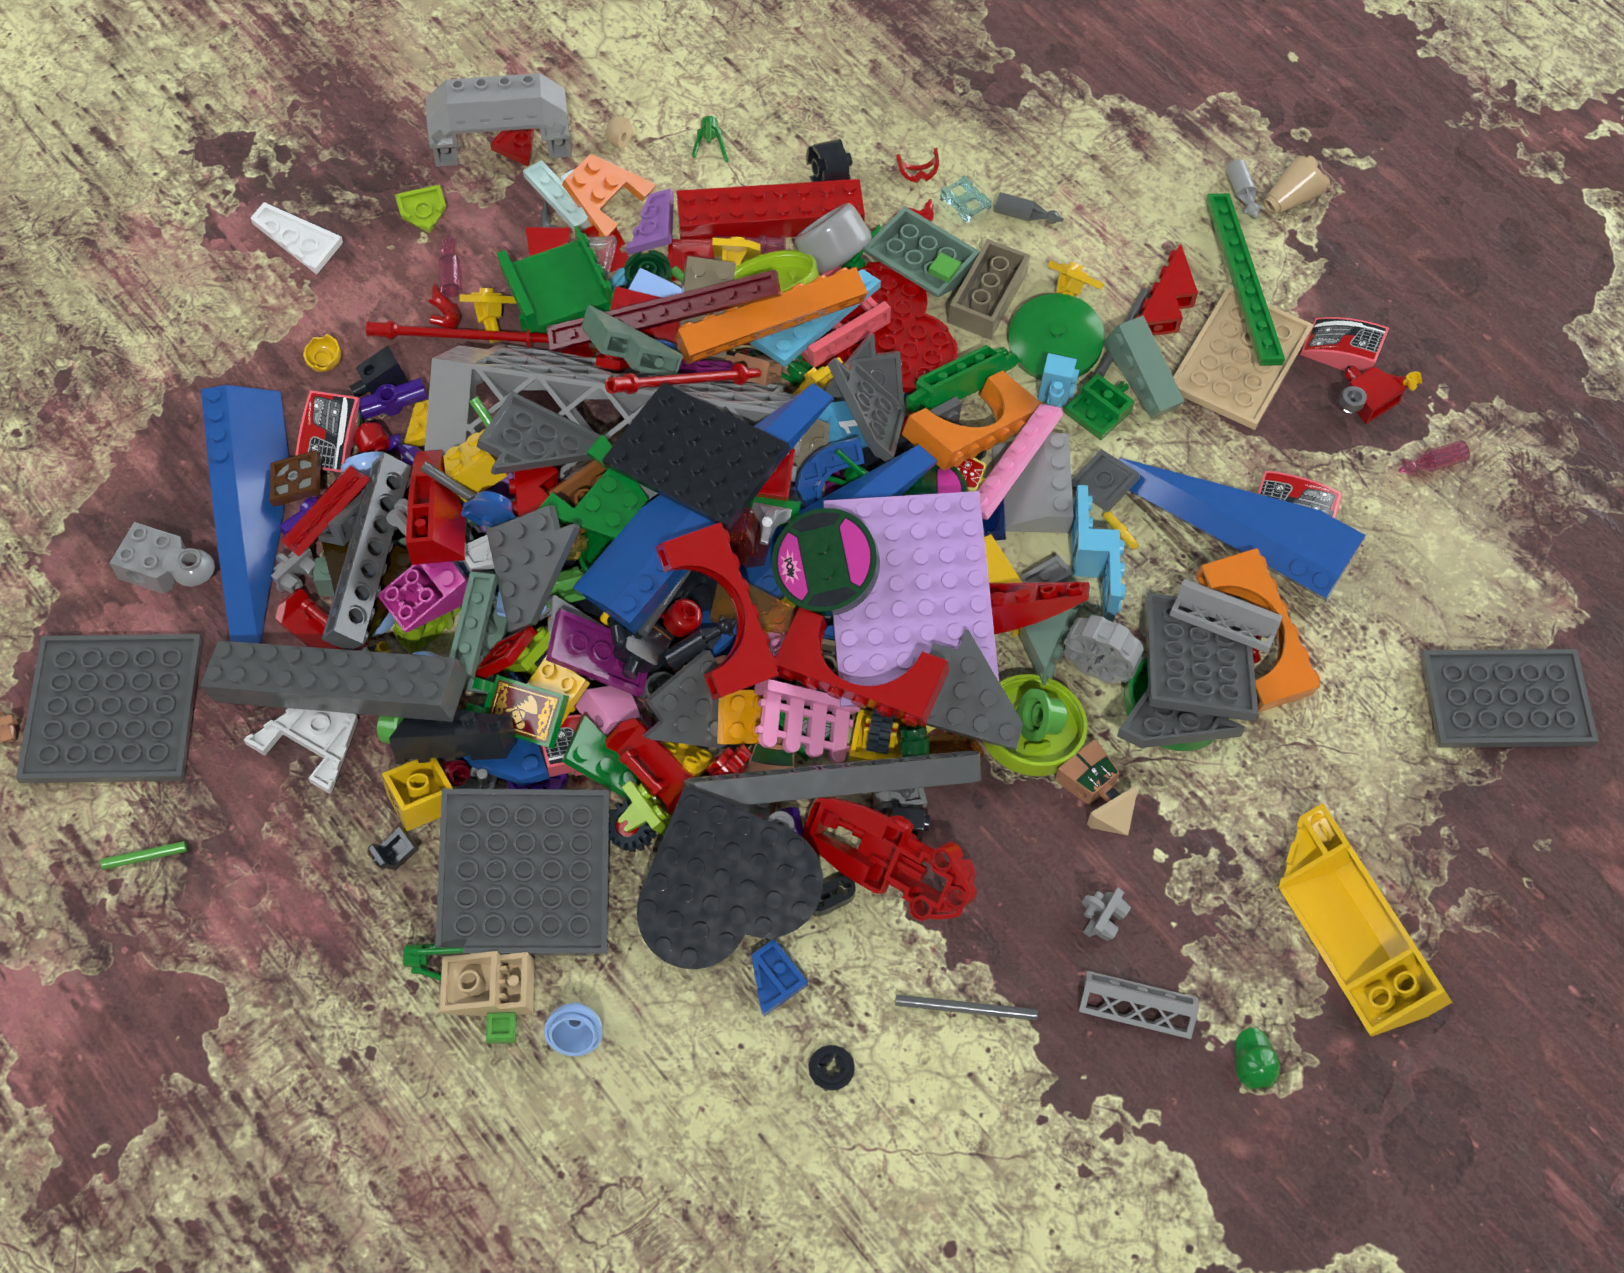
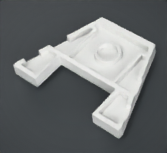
M288 708L285 710L286 713L275 721L270 720L263 725L264 728L254 735L251 733L244 739L247 746L266 756L279 738L285 735L324 758L310 775L309 781L331 794L357 726L358 718L357 715L352 713Z

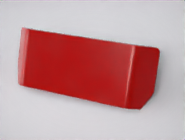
M297 588L278 605L275 619L306 646L342 649L322 640L329 613L314 602L303 589ZM365 642L364 645L359 646L354 650L363 649L366 646H368L369 643Z
M636 718L621 722L605 740L606 747L618 753L620 756L619 761L623 765L626 764L650 790L649 793L653 797H659L667 806L669 815L672 816L684 789V780L694 777L659 740L644 738L643 734L649 730L644 723Z

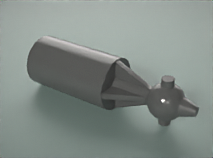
M1002 192L999 193L995 206L996 213L1029 222L1046 219L1048 223L1055 224L1064 221V218L1057 211L1050 210L1047 212L1036 201Z

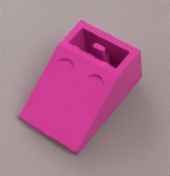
M456 561L412 565L383 589L378 597L403 631L407 633L459 608L463 603L468 576Z

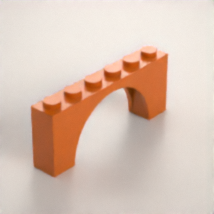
M1002 370L987 378L980 397L992 409L996 423L985 427L961 426L948 422L924 408L909 416L902 435L915 446L920 445L937 460L936 464L943 471H946L953 466H959L969 458L973 459L984 450H990L997 443H1003L1009 437L1015 434L1018 435L1042 403Z
M1258 548L1201 565L1195 575L1200 585L1243 599L1255 606L1283 616L1276 634L1278 654L1275 665L1268 674L1255 680L1258 713L1313 695L1320 688V677L1317 671L1313 670L1309 662V653L1302 646L1298 638V629L1295 624H1292L1288 616L1287 605L1284 601H1281L1277 592V583L1270 577L1266 559L1260 555Z

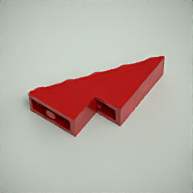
M1182 244L1178 246L1177 250L1172 249L1167 261L1169 265L1163 266L1159 275L1160 282L1155 281L1151 289V299L1146 298L1141 309L1142 315L1136 316V318L1144 316L1153 336L1178 333L1183 319L1180 309L1193 308L1196 302L1198 291Z
M554 466L513 472V479H509L510 494H515V501H511L512 512L515 517L518 518L536 511L549 497L546 491L558 483V470Z

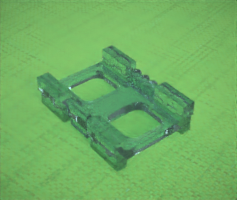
M965 175L947 188L943 187L941 189L940 197L948 205L954 206V209L958 211V215L966 223L970 221L972 216L983 209L989 210L991 208V200L984 193L980 194V191L975 186L973 187V183ZM960 185L967 191L961 196H956L950 190ZM975 199L982 206L975 210H970L965 204Z

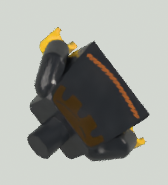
M605 612L602 613L600 616L601 622L610 628L614 646L613 655L625 663L622 670L624 677L636 679L639 672L645 674L650 670H658L668 664L664 651L670 648L669 645L674 639V635L655 624L649 634L644 637L638 631L636 634H633Z

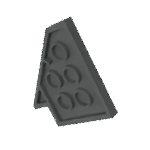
M703 650L646 698L659 721L643 734L644 738L720 749L729 747L731 750L741 745L717 743L719 699H712L703 676L719 666L710 650ZM745 744V746H746L747 748L752 745V744Z
M1147 688L1119 728L1117 737L1140 748L1241 737L1245 726L1226 717L1149 706V691Z

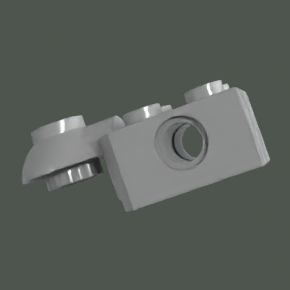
M136 522L133 523L110 561L117 579L162 594L173 589L176 582L189 587L201 585L213 575L215 569L214 560L210 554L199 549H186L180 536Z

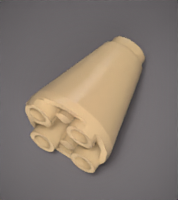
M1309 155L1307 158L1304 156L1296 157L1275 183L1263 201L1270 213H1281L1314 199L1326 191L1330 185V180L1318 169V162L1313 156Z

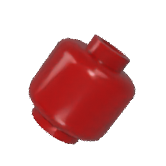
M366 422L356 429L354 443L361 454L367 452H384L387 454L390 438L381 425Z
M679 599L665 611L663 620L667 631L672 635L686 637L700 626L703 617L700 607L694 601Z

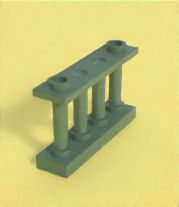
M470 571L449 656L456 658L467 672L468 679L465 688L467 692L488 694V692L472 688L476 670L493 646L505 638L507 631L506 617L496 613L498 593H495L498 582L496 574ZM496 673L483 680L494 682Z

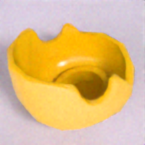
M325 334L324 337H313L304 349L303 357L307 366L316 372H328L339 364L341 350L337 340L329 334Z

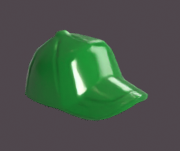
M1248 1028L1238 1035L1235 1044L1236 1073L1239 1081L1250 1089L1271 1088L1277 1083L1280 1075L1278 1055L1273 1050L1266 1034L1257 1028Z

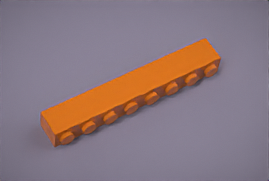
M856 267L849 270L848 268H842L832 276L826 277L823 275L814 279L812 283L806 285L800 283L793 286L789 291H781L780 297L747 304L740 308L727 309L723 314L717 316L711 314L694 324L693 322L685 323L678 329L675 339L688 365L864 302L868 291Z

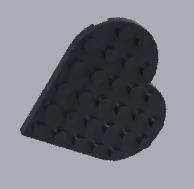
M684 786L639 895L637 922L640 933L650 950L670 965L684 969H702L713 966L730 956L739 946L745 934L758 938H776L787 935L805 924L815 912L822 895V867L812 846L796 832Z

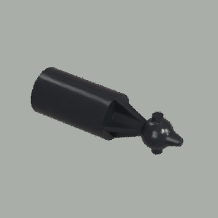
M722 616L719 618L718 627L699 629L665 650L664 655L669 665L677 672L703 650L711 651L722 634L729 635V637L733 636L737 618L724 619Z

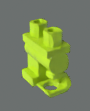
M461 608L452 610L407 633L403 631L393 617L395 638L412 655L441 635L445 628L449 630L454 627L452 618L460 613Z

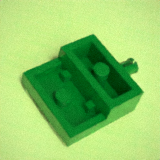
M1097 373L1082 387L1081 393L1065 406L1064 413L1099 440H1102L1132 413L1135 401L1124 393L1129 389L1125 381H1121L1115 387Z

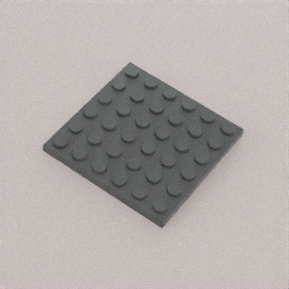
M201 635L41 636L16 780L19 783L184 781L203 640Z
M442 789L435 948H463L464 951L457 954L435 955L455 956L497 951L500 955L528 952L531 956H607L609 790Z

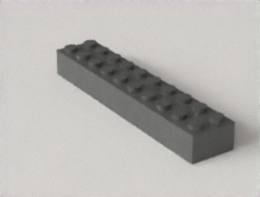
M218 641L200 687L214 702L452 722L468 674L459 661L452 657Z

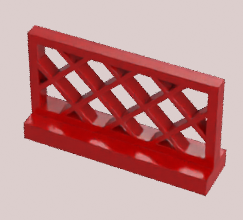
M349 465L280 541L300 557L307 548H310L319 539L318 536L328 526V523L363 491L370 479Z

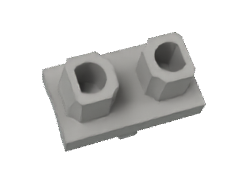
M309 548L300 557L294 552H291L287 557L282 553L275 556L279 564L273 568L275 572L271 577L276 583V589L281 593L284 590L292 593L297 588L301 589L303 584L299 577L304 573L308 577L314 578L315 559Z
M1116 888L1113 893L1106 892L1105 895L1098 891L1094 897L1086 895L1082 900V904L1086 908L1084 916L1091 919L1083 933L1088 937L1097 935L1106 941L1113 939L1119 927L1109 921L1111 915L1121 920L1125 918L1131 909V906L1122 899L1125 892L1120 888Z

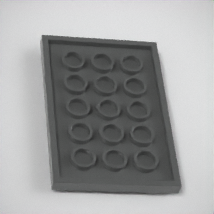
M1147 592L1145 615L1149 706L1256 722L1258 704L1252 647L1169 616L1177 597ZM1179 607V610L1187 613L1192 612L1191 609L1186 607ZM1205 617L1208 621L1216 622V619L1212 617ZM1229 626L1234 631H1241L1238 627Z
M1577 649L1423 650L1421 660L1438 748L1595 746L1599 742Z

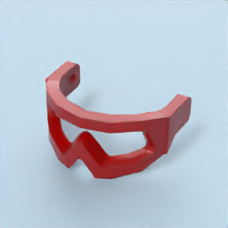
M934 148L933 154L935 156L933 159L923 165L907 164L902 161L900 154H896L899 171L905 179L914 183H918L921 179L925 181L930 180L937 173L940 166L938 148ZM934 165L933 169L928 174L922 171ZM906 169L919 172L913 176L907 173Z

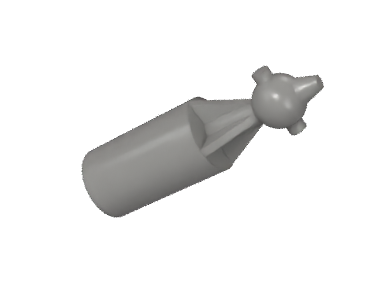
M1241 159L1234 160L1227 165V174L1237 199L1247 205L1246 209L1243 210L1244 214L1247 213L1257 219L1260 209L1263 208L1262 205L1255 203L1256 187L1246 162Z

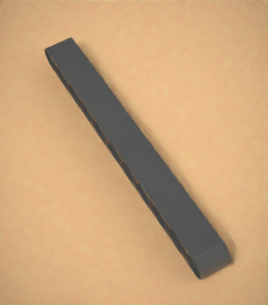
M960 751L694 777L685 779L684 786L732 806L972 783L981 780L980 752Z

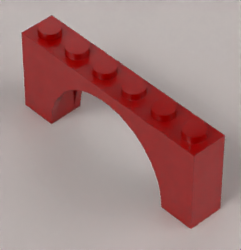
M721 522L663 542L655 547L664 573L674 570H692L705 574L725 589L734 604L737 615V635L734 645L726 659L718 667L703 675L713 700L779 676L777 659L774 655H771L768 647V635L765 630L761 629L758 621V609L750 600L749 585L744 578L742 579L739 571V559L732 552L729 544L730 535L727 529L723 528Z
M802 608L798 609L776 656L779 666L777 670L779 677L787 681H793V679L800 681L811 690L822 689L827 691L826 693L836 699L844 697L860 708L871 707L884 717L890 718L895 716L901 718V721L909 726L916 727V725L925 727L949 673L947 660L922 651L915 664L905 674L893 681L875 686H862L847 682L833 673L824 661L822 645L827 628L824 616Z

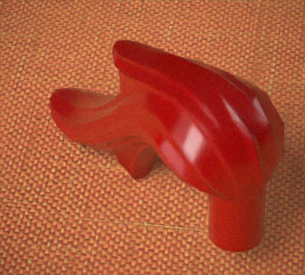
M434 284L431 291L432 299H429V303L436 306L443 313L444 317L432 314L430 324L441 326L442 328L455 329L460 320L458 305L448 301L438 290L437 285Z

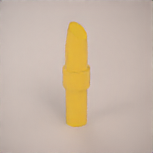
M1111 511L1103 514L1102 517L1113 530H1120V538L1130 548L1137 549L1139 547L1134 537L1128 531V528Z

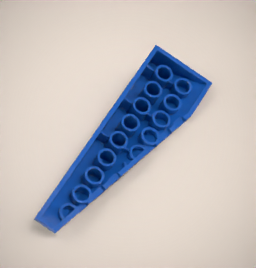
M1123 458L1118 459L1140 474V479L1129 492L1238 553L1258 548L1260 555L1266 559L1267 569L1325 601L1329 598L1366 536L1321 510Z

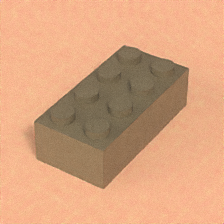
M987 239L950 304L948 323L991 340L1027 275L1030 255Z
M687 256L684 266L682 293L734 280L736 263ZM726 310L719 311V312H715V313H711V314H715V315L717 316V315L723 314ZM711 314L679 321L678 329L688 322H693V324L700 322L704 317ZM676 343L677 352H679V353L682 354V352H681V350H680V348H679V346H678V343ZM726 351L702 360L724 361L726 359Z

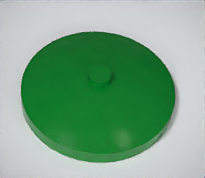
M1045 294L1025 303L1014 315L1009 328V349L1011 354L1018 355L1017 365L1034 378L1042 380L1048 353L1077 359L1075 369L1079 370V378L1092 369L1099 360L1104 345V328L1096 311L1083 300L1067 294Z

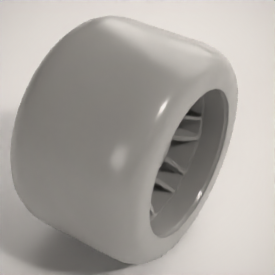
M846 203L831 210L810 224L796 236L794 242L798 251L812 255L815 258L820 275L850 260L869 244L872 236L856 208Z

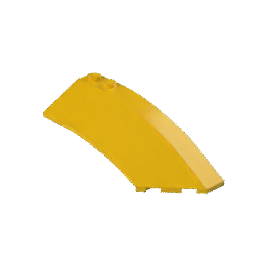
M1324 803L1301 815L1296 826L1298 828L1294 842L1291 843L1286 860L1285 874L1283 878L1281 877L1278 888L1321 954L1369 1035L1372 1037L1426 1018L1451 1004L1450 997Z

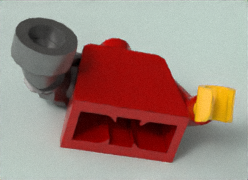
M1353 366L1344 375L1350 381V384L1339 394L1340 406L1347 413L1357 412L1363 422L1368 424L1399 404L1407 387L1413 391L1417 388V384H1422L1421 373L1415 371L1410 372L1407 376H1395L1385 373L1377 367L1362 373Z

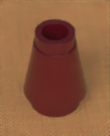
M445 757L437 759L451 786H460L467 782L470 771L464 761L446 762Z

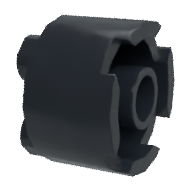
M841 139L817 143L807 148L806 163L807 165L811 164L813 175L810 176L811 182L851 180L849 166H852L853 161L849 152L846 153Z

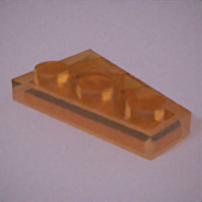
M719 583L710 614V621L716 623L720 622L719 618L722 616L724 619L737 618L730 596ZM748 583L750 589L749 597L752 604L758 609V621L761 629L766 632L787 635L791 626L794 607Z

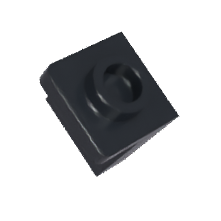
M399 827L381 845L372 843L368 849L373 854L372 860L378 867L397 870L419 850V847L408 831L403 827Z

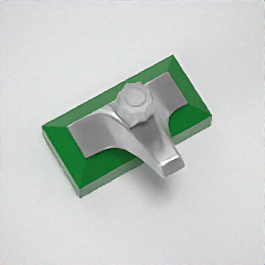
M755 496L746 508L745 519L760 522V544L768 545L778 525L786 527L789 522L799 516L801 502L790 499L783 501Z

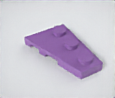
M671 189L649 194L640 214L642 217L640 224L635 226L632 232L634 235L633 240L628 242L625 248L629 255L672 244L674 194Z

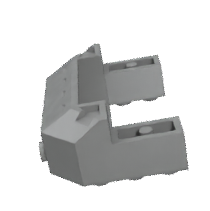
M540 73L445 80L426 97L430 149H433L436 167L459 165L458 134L540 128L541 140L547 141L549 159L572 157L565 88Z

